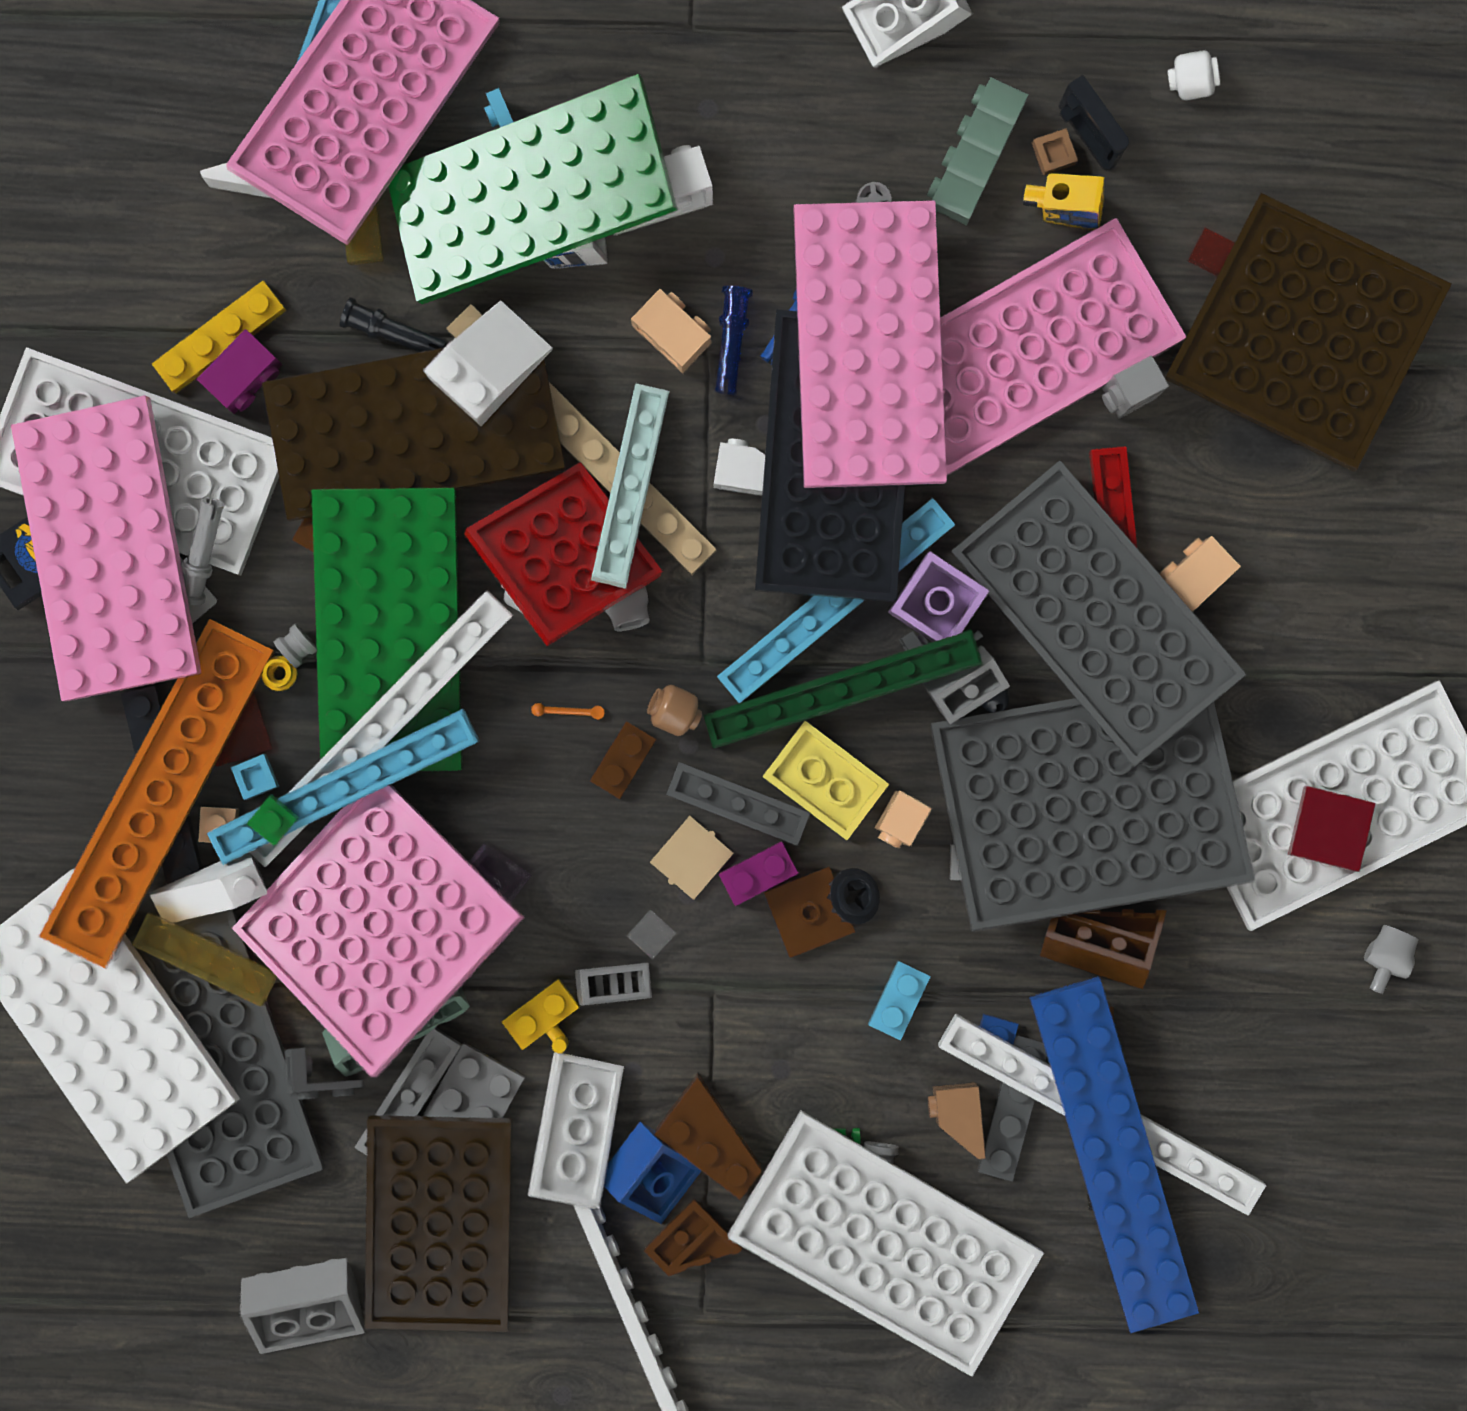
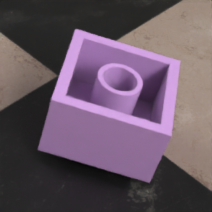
M929 552L925 555L888 613L919 634H922L931 642H935L962 633L989 590L932 552Z

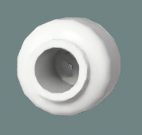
M1206 50L1178 55L1175 59V68L1168 69L1170 90H1178L1179 97L1182 100L1211 96L1215 91V86L1220 85L1217 57L1211 58L1210 53Z

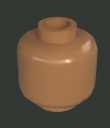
M668 685L663 689L658 688L653 694L647 709V713L651 715L653 726L675 736L684 735L689 729L694 730L702 716V711L698 709V698L696 695L675 685Z

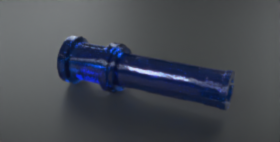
M723 286L722 293L725 295L723 314L718 319L719 326L723 327L714 392L724 394L725 381L729 380L727 395H736L743 330H746L750 323V320L747 318L748 300L753 296V290L740 286Z

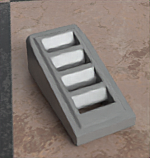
M649 963L575 970L578 1005L652 998ZM637 971L639 992H633L631 972ZM617 973H623V994H619ZM608 974L610 995H604L602 975ZM588 976H594L595 996L590 997Z

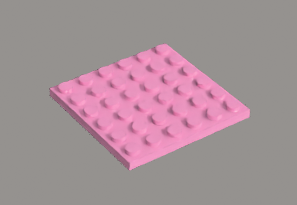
M390 784L343 807L267 889L268 894L261 896L232 929L371 1077H377L524 917Z

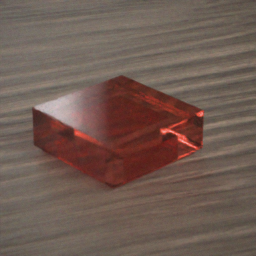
M1204 228L1187 261L1218 276L1235 242Z

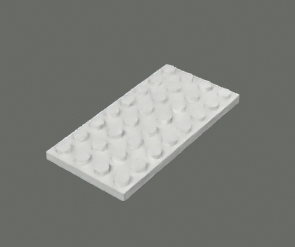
M26 347L0 414V487L23 495L11 429L12 424L146 395L151 399L179 553L186 556L189 555L202 498H209V504H211L212 498L220 500L225 506L222 510L209 564L241 576L279 478L272 437Z
M1440 680L1426 685L1233 780L1255 881L1253 883L1227 887L1247 929L1252 931L1467 825V734ZM1304 786L1376 803L1360 872L1287 855Z
M74 868L0 925V1002L121 1177L128 1183L240 1100V1097L126 935H124L107 969L38 937L74 872Z
M802 1111L799 1112L728 1233L730 1240L970 1376H973L1044 1254L1040 1248Z

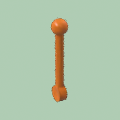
M535 703L531 708L533 715L537 717L545 713L592 716L594 719L600 720L605 714L601 706L583 709L545 707L541 703Z

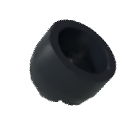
M1008 689L983 703V708L989 713L996 712V709L998 712L1005 711L1009 704Z

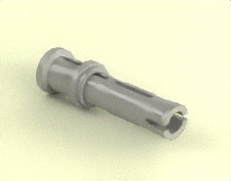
M202 498L188 558L181 562L188 603L190 605H202L205 603L206 596L203 592L206 580L211 577L213 571L209 561L222 510L225 506L223 502L212 498L211 504H209V498Z

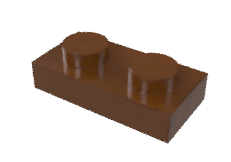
M626 721L590 779V782L616 798L621 799L656 742V739Z

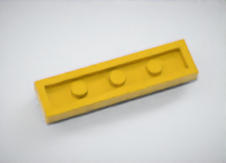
M261 281L154 361L152 365L171 391L176 394L199 377L245 329L254 336L286 312V309L268 285Z

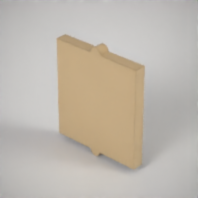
M689 816L650 863L669 878V884H676L694 900L733 855V852L714 837V831L708 832Z

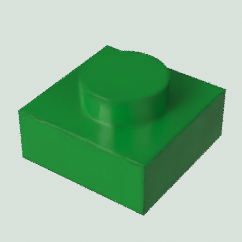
M270 795L246 824L275 846L299 819V816L275 796Z

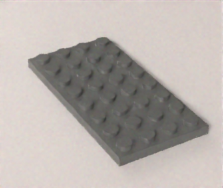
M1060 460L952 550L954 556L977 583L989 590V597L1134 767L1246 676L1241 667Z
M235 908L165 924L128 938L240 1097V1100L167 1154L188 1218L325 1168L302 1099L297 1100V1093H287L285 1050L248 945L232 929L239 921Z

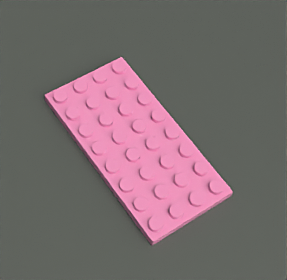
M341 0L227 162V170L348 246L498 26L499 18L471 0Z
M935 201L795 204L793 212L804 488L945 484L947 477Z
M1117 218L940 318L946 476L1105 386L1117 373L1151 355L1154 358L1187 338Z
M144 395L12 424V435L61 701L67 702L202 674L150 397Z

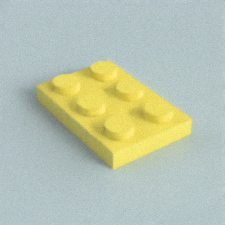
M806 721L803 722L763 775V778L845 840L849 839L889 785L885 780Z

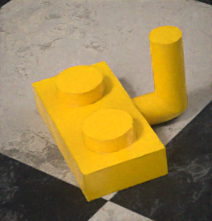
M558 979L505 1018L502 1023L522 1050L546 1033L553 1042V1051L560 1054L566 1050L569 1041L557 1024L580 1006L562 981Z

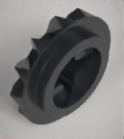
M848 868L836 873L837 876L829 883L831 889L830 894L827 896V899L831 900L833 906L831 912L838 914L841 922H848L853 925L862 924L872 919L880 903L879 889L875 880L867 872L858 868ZM861 890L855 898V902L846 903L847 897L850 895L849 891Z

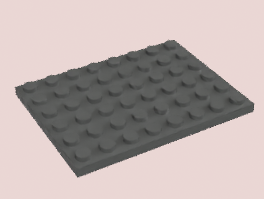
M1076 698L960 718L952 724H949L948 721L931 723V732L971 932L1237 886L1255 881L1214 702L1135 767Z

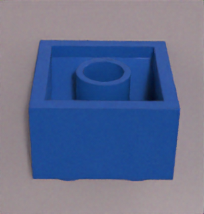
M639 1122L614 1157L608 1162L604 1187L619 1203L662 1224L701 1173V1170L655 1136L654 1129Z

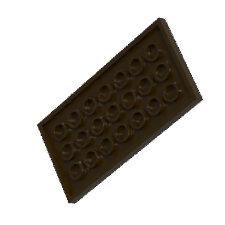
M444 348L262 382L287 520L291 522L312 518V489L456 488V490L566 470L545 358L482 426L438 388L424 372L427 366Z

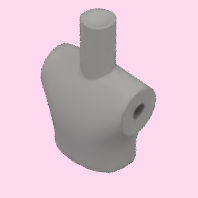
M645 586L605 610L612 621L615 631L632 630L649 623L648 594Z
M1383 925L1380 934L1370 943L1364 955L1366 962L1378 968L1369 989L1383 994L1391 975L1407 979L1415 964L1414 954L1419 939L1396 928Z

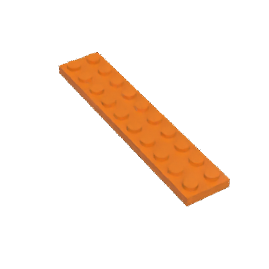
M209 619L196 643L202 674L176 680L38 936L107 969L261 679L265 665L274 654L272 649Z

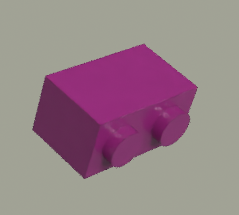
M245 329L197 380L229 411L235 414L238 410L243 411L252 404L255 399L254 394L262 386V382L277 378L280 373L278 369L282 364Z
M782 841L722 871L719 873V876L734 905L737 906L798 874Z

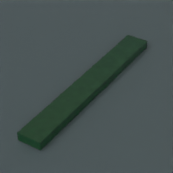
M969 630L703 715L714 749L982 665L983 662L973 630Z

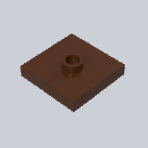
M829 866L764 892L790 958L855 933L851 923L841 922L838 914L831 912L833 906L831 900L827 899V896L830 894L831 889L829 883L834 880Z

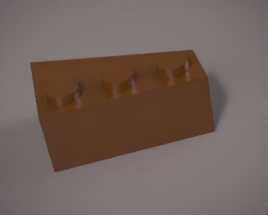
M1122 909L1121 912L1094 910L1051 918L1040 956L1143 989L1151 969L1167 910H1156L1155 913H1136L1134 909Z
M697 1073L657 1126L654 1135L741 1200L762 1172L761 1163L730 1121L700 1074Z

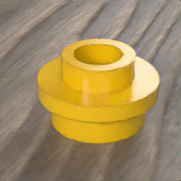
M284 656L271 657L263 669L262 680L272 690H287L293 686L297 679V668ZM279 667H283L286 671V675L282 680H277L274 676L275 670Z

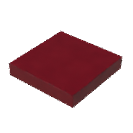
M1304 786L1287 855L1360 872L1376 803Z

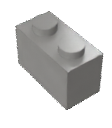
M1151 355L1114 375L1102 388L1105 393L1102 395L1107 409L1111 413L1115 412L1120 419L1155 400L1169 386Z
M982 645L978 647L983 662L982 665L923 683L937 708L949 724L957 721L1010 687L995 660Z

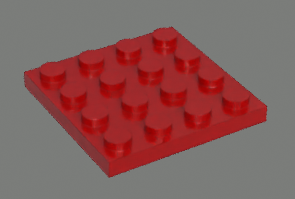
M581 462L471 525L465 531L467 539L546 646L656 580L663 572L637 538L626 588L591 581L609 499Z

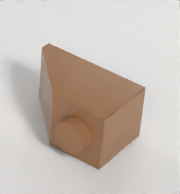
M975 1083L933 1086L934 1096H928L930 1118L936 1117L939 1127L977 1159H986L979 1087Z

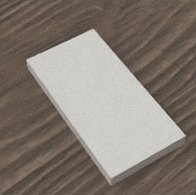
M554 1053L528 1196L600 1209L624 1066L564 1053Z

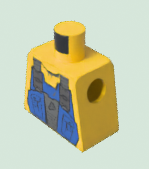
M1048 174L1046 187L1026 184L1023 206L1042 208L1043 220L1046 222L1095 230L1100 227L1105 197L1104 177Z

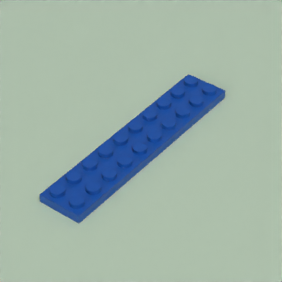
M1098 976L1031 996L1030 1000L1130 1333L1199 1314L1101 979Z

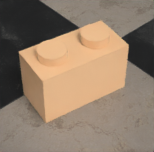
M659 289L631 318L632 326L680 372L684 373L711 344V336L708 334L711 329L698 316L692 319L683 311L686 306L674 293L670 292L666 295Z
M1210 536L1203 542L1199 537L1195 539L1183 551L1187 556L1178 565L1172 561L1159 573L1192 612L1241 567L1213 536Z
M895 791L874 827L881 832L878 838L895 848H900L902 844L911 846L931 808L901 791Z

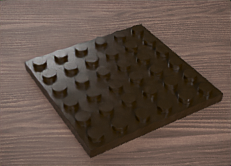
M1260 193L1165 380L1355 472L1368 450L1452 283Z

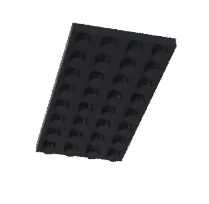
M776 309L755 591L896 602L905 485L804 488L797 311Z

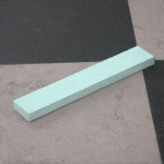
M635 383L591 581L626 588L669 396V391Z

